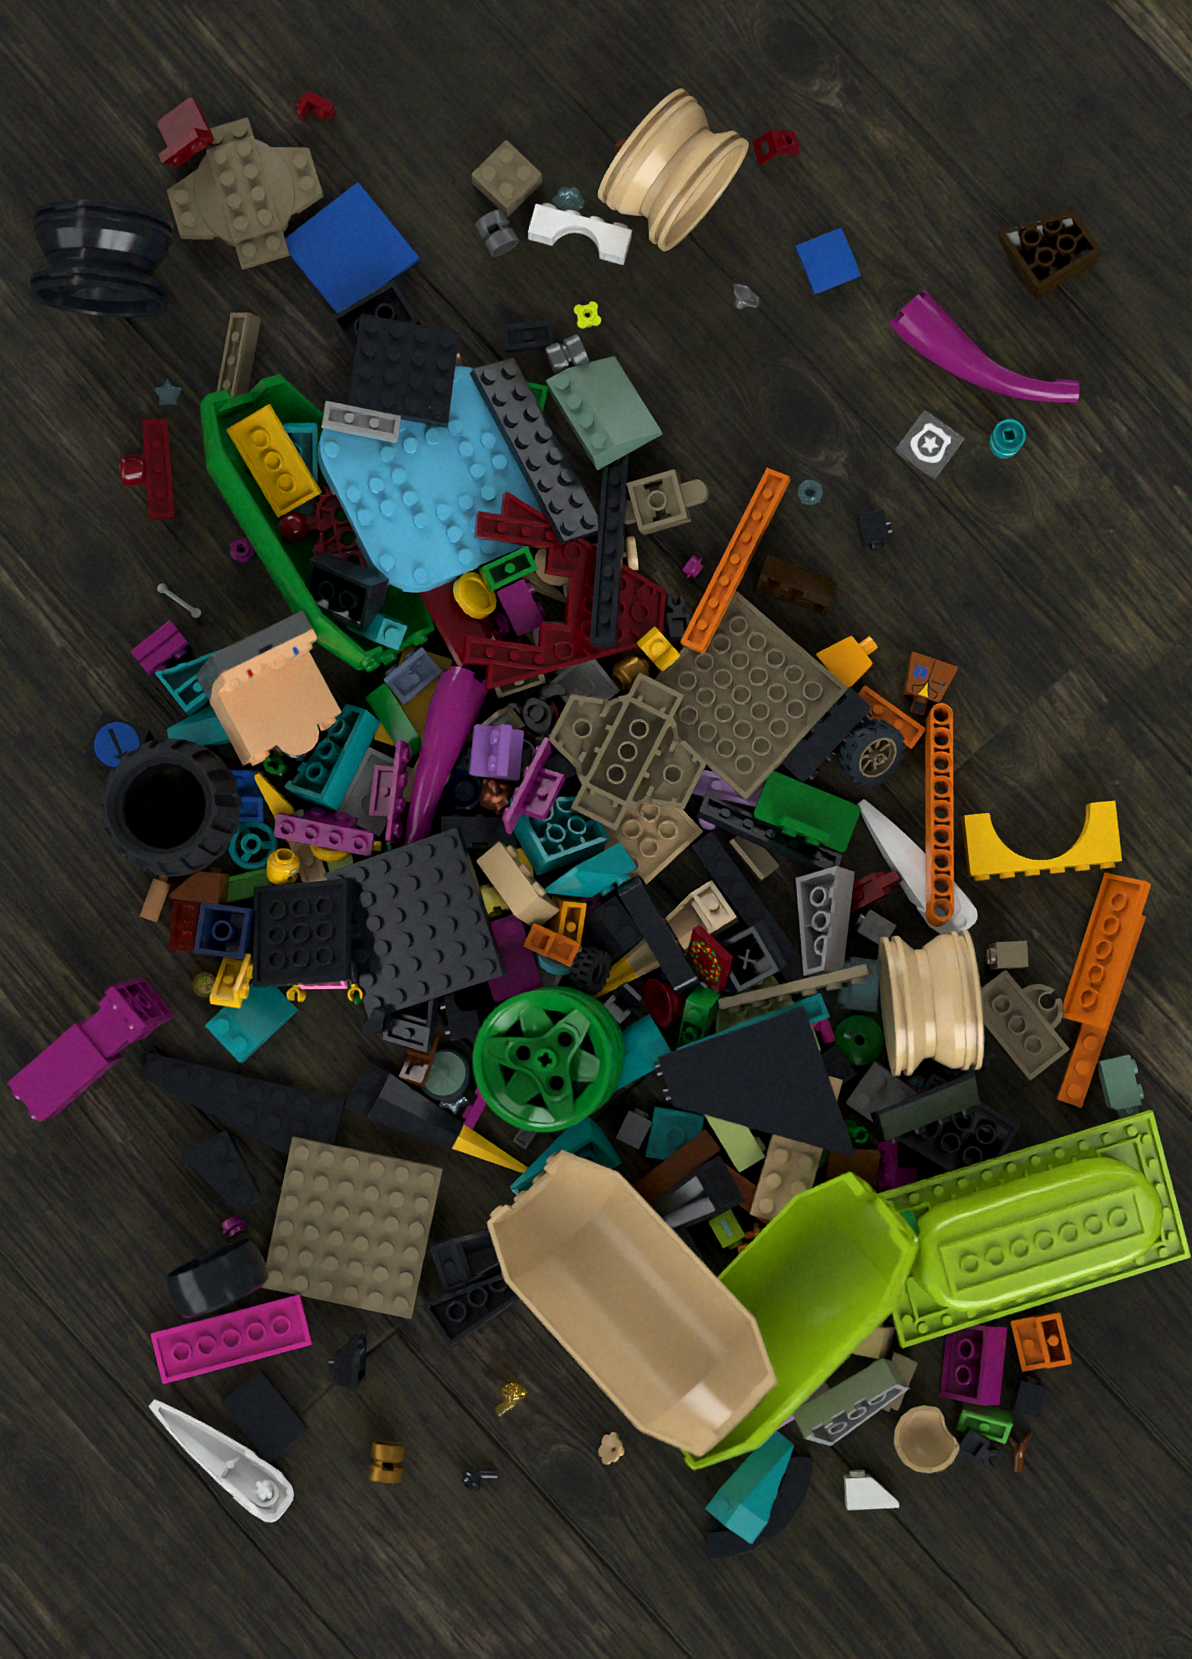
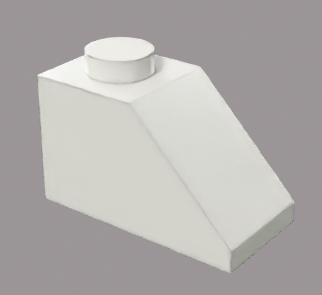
M865 1470L849 1471L850 1475H843L845 1507L847 1510L899 1508L898 1500L870 1474H865Z

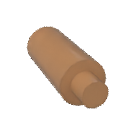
M159 875L158 880L153 879L140 917L154 922L158 921L171 884L167 883L170 876Z

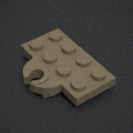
M1005 969L980 989L983 1024L1027 1079L1031 1081L1070 1050L1054 1030L1061 1022L1064 1013L1061 998H1057L1054 1000L1051 1008H1043L1040 1004L1041 997L1045 994H1051L1054 989L1042 984L1028 985L1021 989Z

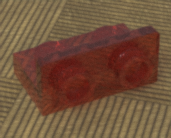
M174 900L168 950L194 952L201 902Z

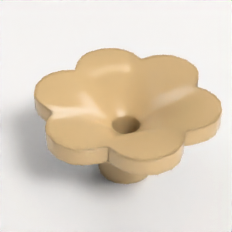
M612 1432L610 1435H605L602 1438V1445L598 1451L599 1456L602 1457V1462L606 1465L616 1462L619 1456L624 1454L623 1443L619 1440V1434L616 1432Z

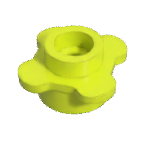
M590 302L584 306L580 304L575 306L574 313L577 314V326L584 329L593 325L598 326L601 323V317L597 313L598 304L596 302Z

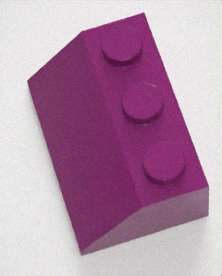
M981 1323L946 1334L940 1397L978 1405H1000L1007 1327Z

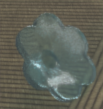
M561 187L558 195L553 198V204L558 207L557 210L564 212L566 210H574L579 213V208L584 205V198L580 196V191L576 187L570 189Z

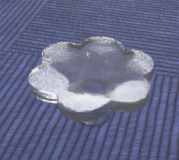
M739 284L734 286V295L738 298L735 302L737 308L743 309L745 305L754 308L759 306V298L756 294L752 293L750 288Z

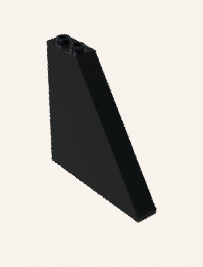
M804 1007L657 1056L659 1062L654 1063L658 1077H664L667 1087L663 1088L667 1103L672 1101L675 1107L847 1156L855 1155Z

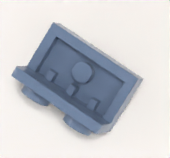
M423 647L419 650L416 648L411 650L404 657L406 659L405 662L399 667L395 664L385 673L387 676L384 678L385 683L404 705L422 692L442 673L441 669L429 657Z

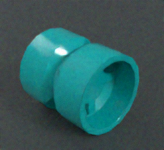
M1006 419L997 424L989 438L991 452L999 458L1013 457L1026 439L1024 427L1014 419Z

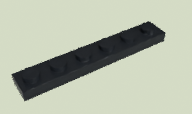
M705 793L696 817L815 872L834 866L839 867L842 855L821 845L819 847L804 842V837L796 835V838L782 833L781 828L755 818L752 813L708 793Z

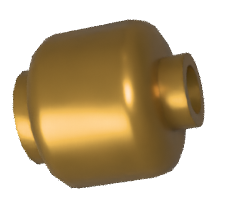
M631 654L614 665L613 682L620 690L629 692L639 672L649 677V664L643 657L638 658Z

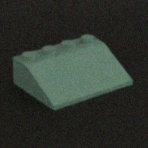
M615 356L567 368L546 380L550 395L596 470L605 467L662 435V431Z

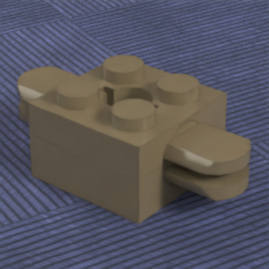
M675 469L629 482L627 487L630 499H627L625 525L637 522L639 532L646 535L691 522L688 507L704 503L708 499L709 490L698 479L681 483L680 475Z

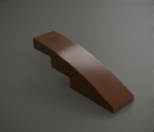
M704 1129L634 1183L632 1187L650 1205L720 1151L721 1148L707 1130Z

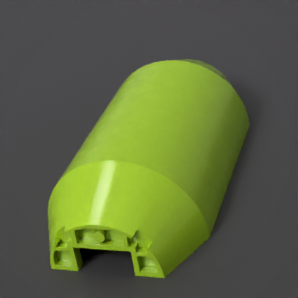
M849 1172L796 1195L717 1277L755 1318L777 1384L765 1396V1400L722 1441L715 1444L706 1454L699 1457L681 1449L686 1456L684 1458L685 1462L692 1469L703 1468L758 1449L898 1306L919 1247L917 1243L918 1238L900 1213L883 1196L880 1198L871 1189V1186L857 1175Z

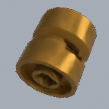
M373 1441L371 1457L374 1459V1462L370 1463L368 1479L383 1483H400L403 1467L399 1462L404 1460L405 1445L390 1441ZM382 1463H390V1466H382Z

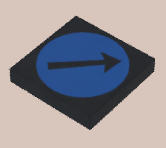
M102 713L84 759L111 770L115 769L125 754L147 742L151 731Z

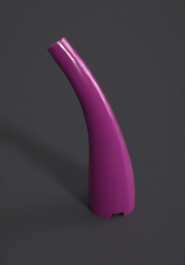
M925 289L916 295L888 323L899 337L918 353L939 367L974 385L999 394L1032 401L1054 403L1078 402L1079 382L1076 380L1055 379L1054 382L1041 381L1019 375L996 364L965 334Z
M451 666L450 671L444 668L435 687L424 726L420 756L408 811L404 846L430 837L436 809L447 778L463 745L474 728L489 690H484L485 679L482 680V683L473 678L475 672L468 669Z

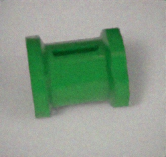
M270 752V755L263 761L265 770L276 777L284 775L289 767L287 759L279 752ZM275 758L282 762L278 765V770L270 767L274 763L273 759Z

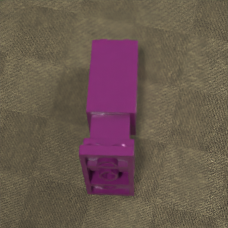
M143 977L111 986L105 992L106 996L97 1003L101 1007L98 1012L90 1019L72 1025L8 1082L12 1094L18 1100L24 1102L28 1107L29 1115L33 1119L42 1122L57 1116L123 1058L120 1052L132 1042L146 1038L159 1025L167 1023L175 1016Z

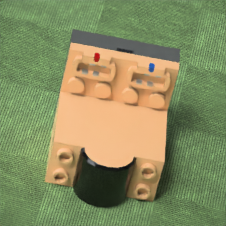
M303 611L212 654L196 675L243 766L248 763L254 766L264 761L266 757H269L271 761L279 765L290 766L301 762L315 750L320 742L321 732L337 722L336 717L341 713L309 652L313 648L312 644L316 641L317 636Z

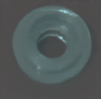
M806 480L798 488L800 501L807 505L819 502L823 494L821 485L815 480ZM807 489H812L815 494L814 496L809 497L806 495L805 491Z

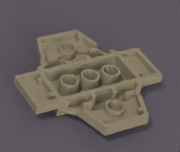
M248 117L210 128L215 140L205 147L207 154L202 159L198 169L167 190L181 239L221 238L228 245L236 248L242 270L290 256L283 233L288 227L291 215L300 213L323 197L309 148L270 147L256 140Z
M639 672L628 695L619 696L611 701L570 695L549 740L576 768L578 779L582 785L571 809L616 831L628 808H634L644 803L685 808L707 763L678 735L677 725L673 717L684 697L683 694Z

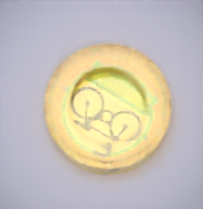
M208 972L198 974L192 983L194 992L200 997L209 998L216 976Z

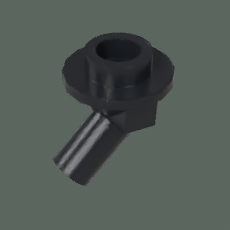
M479 1468L474 1471L463 1470L461 1472L463 1477L461 1482L469 1491L473 1489L479 1491L481 1479L496 1480L498 1471L497 1469Z

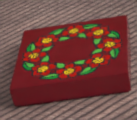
M698 925L692 929L687 955L699 976L719 994L725 991L733 956L702 926Z

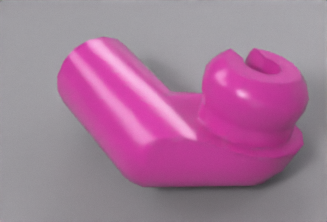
M828 1019L812 1024L813 1029L820 1032L824 1044L836 1040Z

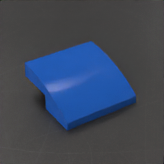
M842 228L795 246L802 269L806 272L813 294L820 293L861 276Z
M229 769L237 782V790L241 796L242 809L239 810L238 822H264L265 798L253 774L259 771L265 776V769Z

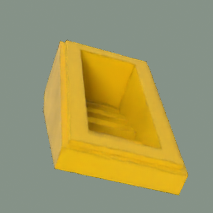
M259 771L254 772V779L275 819L279 812L285 814L295 812L293 806Z

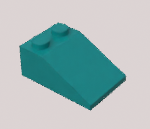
M620 842L577 865L546 887L545 890L550 894L592 898L600 893L603 897L615 889L613 884L617 883L619 886L630 879L629 873L637 867Z
M252 983L249 985L248 997L243 999L240 1008L225 1006L205 1027L240 1063H244L298 1009L277 987L255 988Z

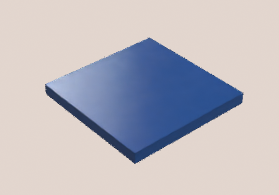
M359 182L285 238L292 259L336 313H339L393 279L395 280L420 260L419 256Z

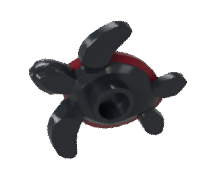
M555 683L546 684L542 687L539 695L536 694L535 687L522 690L520 693L525 700L524 704L510 703L507 705H511L525 724L522 729L529 736L536 739L534 748L538 745L541 746L544 737H550L560 717L558 708L551 699L567 694V689L563 685Z

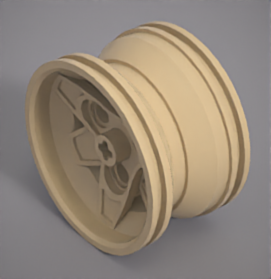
M684 89L675 90L644 118L622 146L603 177L598 190V198L602 202L607 203L609 208L617 210L621 214L645 216L648 219L649 240L653 244H658L662 251L670 250L689 234L724 192L742 164L749 147V142L744 138H740L736 131L712 133L705 112L698 105L697 100L693 96H689L688 92Z
M961 930L957 935L956 931H949L948 934L938 935L920 950H913L899 936H892L891 942H889L887 937H881L878 952L879 987L885 1045L892 1075L900 1076L901 1071H903L904 1075H911L924 1058H932L951 1069L960 1068L962 1071L969 1070L970 1065L973 1070L980 1069L983 1060L982 1003L976 957L969 932Z

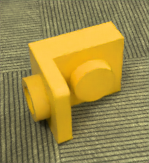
M655 626L636 643L661 671L666 670L680 657L679 652Z

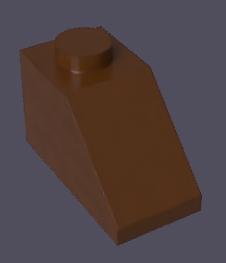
M206 867V871L195 872L172 891L170 898L226 904L230 874L221 873L222 868Z

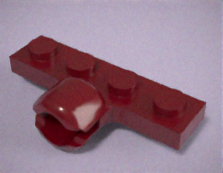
M167 419L142 420L144 452L140 455L121 457L119 464L120 479L124 486L142 485L146 488L149 520L174 519Z

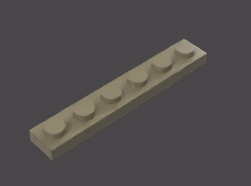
M864 964L718 999L720 1010H728V1014L742 1012L743 1007L752 1005L753 1008L767 1006V1001L777 999V1002L792 1000V995L801 993L802 997L817 994L816 989L826 987L827 991L842 988L841 983L851 981L852 985L867 982L866 977L873 975L871 966Z

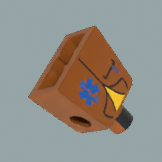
M912 652L908 660L904 695L913 698L909 711L918 715H924L928 703L932 705L940 703L958 667Z

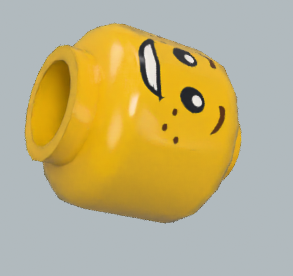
M286 848L273 851L267 859L266 875L268 880L275 885L295 883L299 876V857L293 851Z

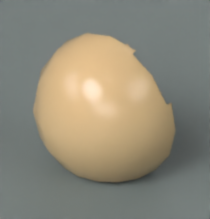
M923 1405L912 1408L901 1416L895 1428V1450L901 1461L914 1471L934 1473L944 1470L954 1461L959 1451V1445L955 1437L946 1428L944 1417L937 1407Z

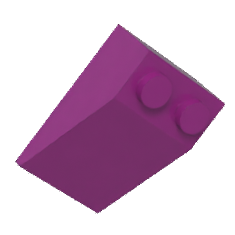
M513 914L492 921L491 926L507 975L488 980L494 1001L498 1002L543 987L532 951L523 947L527 935L522 920Z

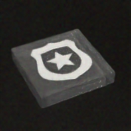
M924 410L897 446L895 452L935 480L965 438Z

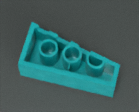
M346 704L341 713L336 717L337 722L327 729L328 735L321 742L318 741L314 746L313 750L315 752L306 763L302 762L297 769L299 773L294 780H289L284 786L299 799L334 811H338L381 723L367 710Z

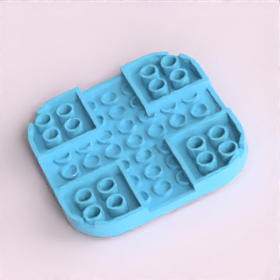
M455 366L447 428L400 420L396 443L329 429H323L318 443L320 469L333 496H337L357 536L355 541L368 567L372 572L388 578V586L391 584L403 589L402 591L417 593L432 590L456 580L458 576L526 547L474 538L476 513L482 511L501 515L503 493L509 492L543 513L470 376L473 368Z

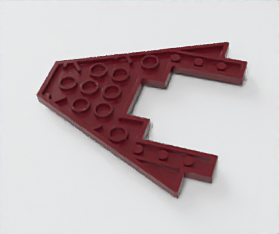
M505 492L502 495L501 515L482 511L476 513L474 538L546 549L544 574L568 578L564 625L541 622L538 646L472 636L464 637L462 663L486 666L484 690H490L638 648L639 646L636 643L654 626L663 635L666 590L622 564L617 646H591L590 631L597 547L584 539L560 546L544 514L509 492Z

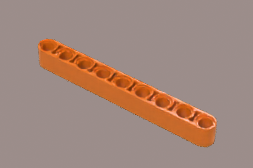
M944 703L934 705L925 720L926 919L929 924L935 927L945 925L954 913L953 712ZM934 714H940L944 721L936 720ZM934 738L942 739L944 746L936 744ZM934 762L942 763L944 770L937 769ZM934 786L942 787L945 794H938ZM934 810L942 811L945 818L940 819L936 817ZM934 834L943 836L945 843L937 842ZM934 859H941L945 864V868L936 866ZM939 883L943 885L945 893L938 892L934 884ZM934 909H942L945 913V917H938L935 914Z

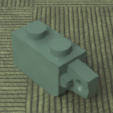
M1122 1055L1097 1061L1096 1065L1106 1106L1116 1110L1119 1119L1139 1114L1138 1106L1142 1105L1141 1099L1144 1098L1141 1084L1136 1082L1135 1074H1138L1135 1059H1131L1130 1055Z

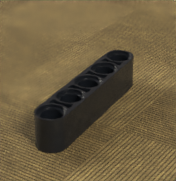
M638 874L618 886L617 892L674 990L680 995L701 982L697 970L642 877Z

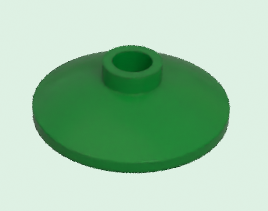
M850 1016L841 1021L834 1032L836 1040L833 1041V1045L836 1044L851 1065H867L873 1062L883 1049V1032L880 1026L867 1016ZM860 1035L864 1038L862 1045L855 1043L856 1036Z

